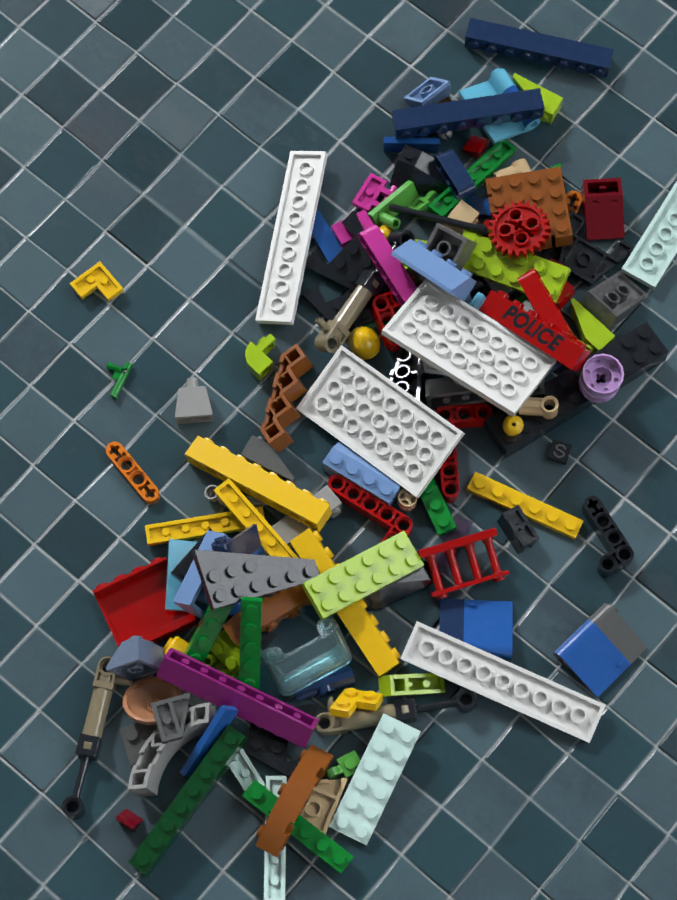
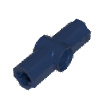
M346 667L330 673L325 671L315 674L310 679L292 684L296 701L299 702L315 696H328L334 693L335 690L354 685L355 679L351 667Z

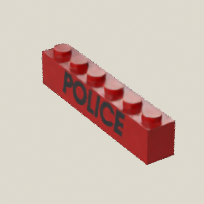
M502 290L498 292L490 291L479 309L480 311L566 367L579 372L591 351L585 348L587 346L585 343L578 339L576 341L570 339L571 334L563 329L560 331L556 330L554 323L547 319L542 321L539 319L540 315L531 309L528 312L524 309V304L517 300H509L510 295Z

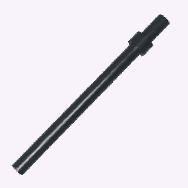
M392 203L389 207V211L473 231L481 236L490 234L485 224H472Z

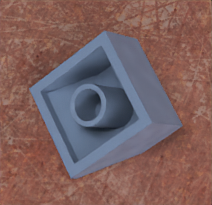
M132 636L129 640L121 642L106 666V671L132 681L158 673L164 658L163 647L156 645L154 642L147 641L141 636Z

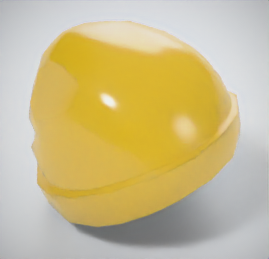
M360 326L350 333L348 346L357 357L367 360L377 355L380 350V341L374 330L366 326Z

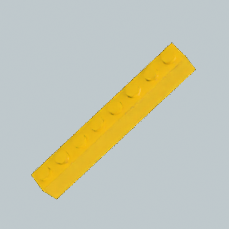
M197 436L185 453L188 463L222 481H226L229 478L242 492L318 532L321 531L332 514L330 504L325 499L314 497L311 492L306 489L301 490L297 488L291 481H283L274 472L268 473L264 471L260 465L247 462L243 456L232 454L229 449L224 446L219 447L207 437Z
M308 528L289 541L299 557L302 559H314L319 574L339 565V563L335 564L332 557H334V554L328 546L324 547L321 543L323 538L317 530L313 531V529ZM361 599L337 612V614L378 676L381 677L401 664L399 660L401 655L395 647L393 649L390 647L388 635L384 630H379L377 624H379L373 613L369 615L365 609L368 606L364 599Z

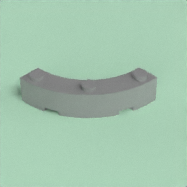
M210 702L189 707L183 738L180 740L162 744L158 729H156L142 746L137 763L132 767L128 790L137 797L157 796L160 779L171 758L190 740L204 734L218 709Z

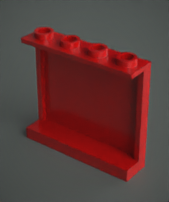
M166 557L155 558L150 562L151 564L144 567L138 566L127 575L121 574L115 577L114 581L108 584H99L93 590V594L118 647L121 642L129 640L132 636H141L143 639L157 644L197 625L195 616L188 612L165 610L168 564Z

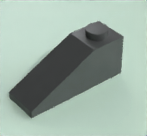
M252 435L241 456L251 464L256 463L268 473L274 472L283 481L286 482L288 480L295 484L294 476L267 440L261 436L255 437Z

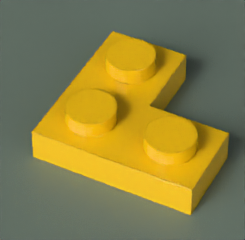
M100 261L70 283L71 288L82 300L96 289L100 291L108 302L124 291L123 287Z
M345 688L329 708L330 716L350 718L357 708L376 711L384 701L383 694L375 693L374 691Z

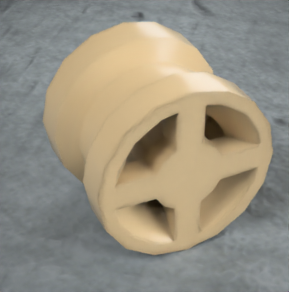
M405 488L400 490L397 501L399 508L403 511H412L417 505V497Z

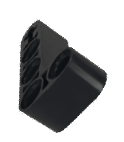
M588 496L583 503L582 513L608 552L600 558L597 565L598 574L608 578L631 564L634 551L602 501L596 496ZM598 521H605L607 523V526H600L598 524ZM615 537L618 542L611 543L608 538ZM625 553L629 559L623 560L619 557V554ZM609 563L612 569L606 570L602 567V564Z

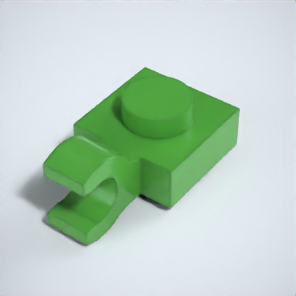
M432 190L424 198L419 197L406 207L427 212L428 205L434 201L433 197L437 195V192Z
M355 750L336 759L338 766L327 770L326 774L329 780H333L342 774L347 779L355 774L360 763Z

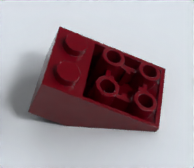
M621 178L583 180L581 195L583 214L586 219L584 222L586 241L624 239Z

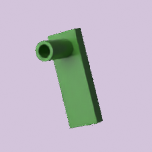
M408 180L368 213L374 225L378 227L385 225L394 230L399 228L400 220L395 218L399 213L389 211L391 203L406 207L417 199L419 195L414 183Z

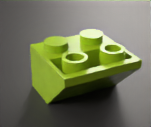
M226 630L221 631L204 664L237 679L239 677L240 645H235Z

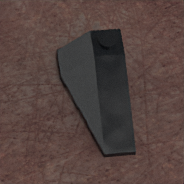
M405 144L397 159L389 185L399 188L409 180L414 183L418 192H424V194H428L432 190L438 194L444 192L448 185L438 171L434 158L421 150Z
M401 347L397 355L395 367L390 371L389 380L426 405V374L423 361Z
M422 561L424 564L422 568L363 598L368 606L365 608L367 612L382 610L390 604L404 599L405 596L433 584L428 562Z

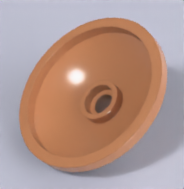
M157 676L146 677L138 680L127 689L123 697V708L127 716L133 721L146 725H155L156 722L150 706L151 703L184 694L181 688L167 683Z

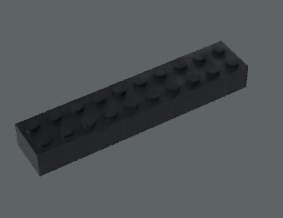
M644 322L587 357L586 361L597 354H608L618 359L624 371L623 382L620 386L622 388L664 362L669 351L649 324ZM583 366L579 372L569 368L546 382L545 394L530 396L536 398L555 397L559 404L558 413L555 418L546 419L543 416L519 415L518 411L515 415L521 417L524 427L521 433L516 436H508L504 432L503 421L509 414L503 410L485 419L484 429L505 459L597 403L584 397L580 391L578 382ZM546 405L545 409L553 410L554 407L552 405Z

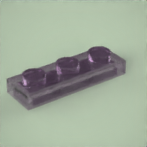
M455 514L453 520L457 530L446 534L442 543L467 536L474 522ZM462 546L455 548L456 552H454L456 559L462 549ZM443 552L437 553L435 561L438 571L448 576L451 569L447 556Z

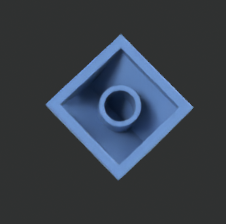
M430 77L406 95L404 100L410 107L437 104L444 98L450 97L451 83L447 80Z

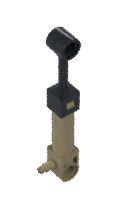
M393 230L388 238L393 250L410 239L415 241V236L410 230ZM377 268L362 272L354 284L356 286L355 290L333 320H328L327 323L321 318L315 320L322 329L316 336L314 343L318 351L336 353L339 347L343 345L350 335L349 328L371 297H376L386 284Z
M105 656L98 662L92 685L94 689L83 732L79 735L75 751L77 757L82 759L73 794L66 797L61 806L63 813L71 820H77L84 814L85 807L80 795L89 760H98L102 744L101 736L116 685L132 686L133 683L132 680L119 677L111 672H104L105 666L108 665L112 658L111 656ZM77 803L78 809L73 813L68 812L69 805Z
M463 689L458 692L455 699L415 705L414 698L396 700L392 704L380 705L376 711L357 709L350 718L330 716L329 708L334 703V698L328 697V712L320 713L315 717L319 719L315 731L321 737L345 734L350 730L378 726L383 713L403 723L416 722L417 713L456 707L462 713H469L475 708L477 697L472 690ZM463 697H468L471 699L472 703L469 705H464L461 703L460 699ZM321 721H328L330 726L327 729H322L319 727V723Z

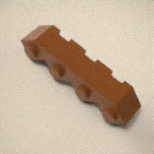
M297 343L280 356L279 362L281 364L278 373L276 372L272 385L274 388L273 393L268 400L265 422L262 423L260 429L269 445L278 453L294 442L286 427L301 417L293 405L295 400L307 392L299 377L314 367L306 353Z
M302 586L276 592L270 598L267 596L263 598L262 632L273 631L281 619H293L301 613L300 609L304 606L312 605ZM241 611L222 625L235 645H240Z

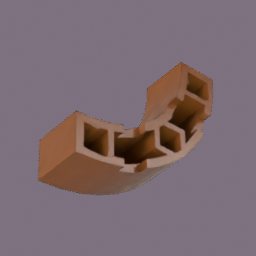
M313 744L308 750L304 749L298 759L300 762L287 784L282 783L277 793L280 796L265 825H261L256 833L258 840L255 846L275 857L280 855L295 827L292 823H295L298 815H301L312 795L314 786L317 787L326 774L334 755Z

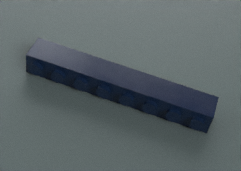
M474 18L469 20L464 46L471 49H481L489 53H499L507 57H517L525 61H535L542 65H553L560 69H571L578 73H589L597 77L608 76L614 49Z
M537 88L392 110V122L395 138L409 139L413 136L424 137L433 133L444 134L453 130L463 131L466 128H482L486 125H501L506 122L516 123L526 119L536 120L543 117L544 103L541 90Z

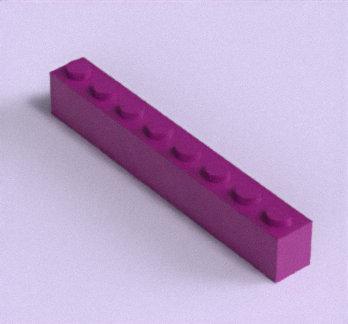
M171 647L164 656L156 675L163 681L171 683L185 692H190L219 708L221 705L235 706L239 710L236 714L237 717L245 719L257 727L264 728L274 735L303 748L308 744L319 720Z

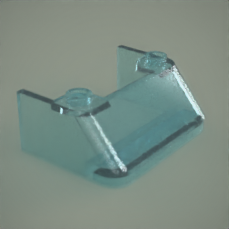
M332 615L318 622L317 630L320 636L285 655L279 647L273 646L265 650L261 649V662L282 695H293L350 663L352 659L351 651Z

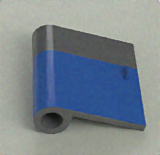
M604 603L553 654L563 666L570 668L593 695L598 698L648 647L618 615L617 608L611 603Z

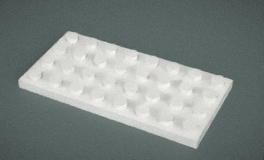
M427 278L382 329L381 333L386 338L512 417L515 416L557 361L516 333L448 293Z
M342 345L296 408L417 498L420 497L465 434Z

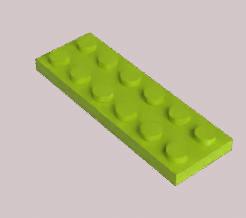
M464 230L463 236L477 244L462 269L464 268L473 275L525 294L517 278L535 268L553 300L557 303L571 269L569 267L536 255L532 256L530 253L527 254V259L523 255H520L519 260H517L516 255L509 259L508 253L502 256L501 251L496 252L495 246L492 247L489 238Z
M402 531L304 582L301 586L322 621L422 568L424 564L405 531Z

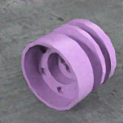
M597 354L592 356L584 364L578 383L581 393L592 402L602 403L611 400L617 394L623 382V366L612 355Z

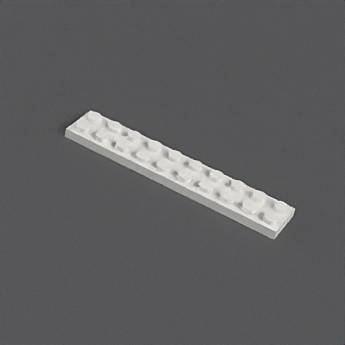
M290 151L255 319L259 324L294 325L328 156L326 151Z
M418 621L400 658L588 743L591 741L606 706Z

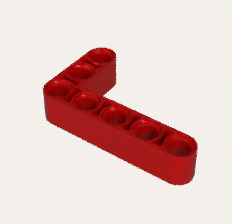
M533 268L518 277L517 279L534 310L540 315L539 318L542 321L545 319L555 324L554 328L560 331L563 329L571 334L570 339L576 341L578 338L572 333L536 269Z
M423 281L415 283L417 288L422 284ZM392 291L376 296L373 299L370 310L385 348L390 352H397L401 346L392 343L390 339L381 334L382 329L385 327L383 322L390 321L401 308V305L394 301L395 296ZM382 304L385 308L379 309L376 305Z
M487 404L451 405L439 407L436 413L440 416H448L449 419L447 421L457 428L484 427L485 419L492 416V408ZM486 413L488 417L481 418L478 414ZM466 414L468 418L461 419L459 415ZM456 447L451 452L452 456L448 457L439 469L441 494L447 503L455 502L459 496ZM451 470L454 474L447 476L444 474V471ZM453 489L455 493L449 495L445 492V490Z
M333 475L329 478L328 487L342 503L388 531L381 542L402 531H405L408 538L412 533V520L408 516L341 475ZM335 483H340L342 487L339 489H334L332 485ZM355 493L359 497L357 499H350L348 496ZM371 503L375 505V508L369 510L365 508V505ZM390 514L392 518L389 520H384L382 518V515ZM406 524L409 528L407 530H400L398 526Z

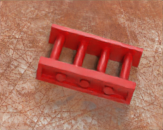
M496 527L417 550L419 557H424L425 561L428 562L436 591L431 592L430 597L436 596V599L445 598L448 596V592L491 579L494 582L505 579V575L510 574L509 570L501 571L493 546V536L498 535ZM480 540L482 544H485L493 574L484 577L481 575L473 548L475 546L474 542ZM460 546L466 550L474 580L464 583L454 554L456 552L455 548ZM443 552L447 556L455 583L454 586L443 587L435 561L437 553Z

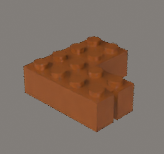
M561 166L485 179L491 220H493L492 214L498 215V208L504 210V204L510 207L511 201L515 205H518L519 200L522 201V205H525L527 201H529L530 206L536 203L537 209L542 207L543 213H547L551 229L549 233L550 238L546 240V246L540 245L541 250L552 248V236H555L556 247L573 245V234Z

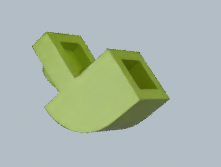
M271 334L267 337H262L258 341L257 346L250 342L245 351L247 368L259 381L274 369L273 361L266 356L276 347V338Z

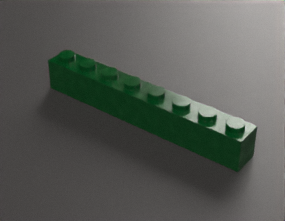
M230 725L226 727L128 863L144 875L150 876L248 741L243 734Z

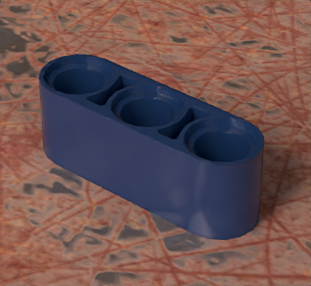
M452 149L434 156V163L457 200L476 193V186Z

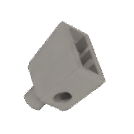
M188 378L186 380L187 387L178 389L175 411L176 423L186 424L214 421L206 386H198V378Z

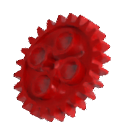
M519 200L518 205L511 201L510 207L504 204V210L498 208V215L492 214L493 220H489L490 227H488V233H490L488 234L489 240H491L492 247L495 246L496 252L501 251L502 256L508 253L509 259L516 255L517 260H519L520 255L527 259L528 253L535 256V249L540 252V245L546 246V240L550 238L549 233L551 229L547 213H543L542 207L537 209L536 203L530 206L529 201L522 205V201Z

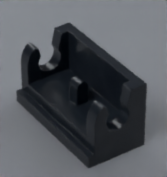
M519 505L503 512L497 521L517 554L522 553L528 546L531 548L540 538Z

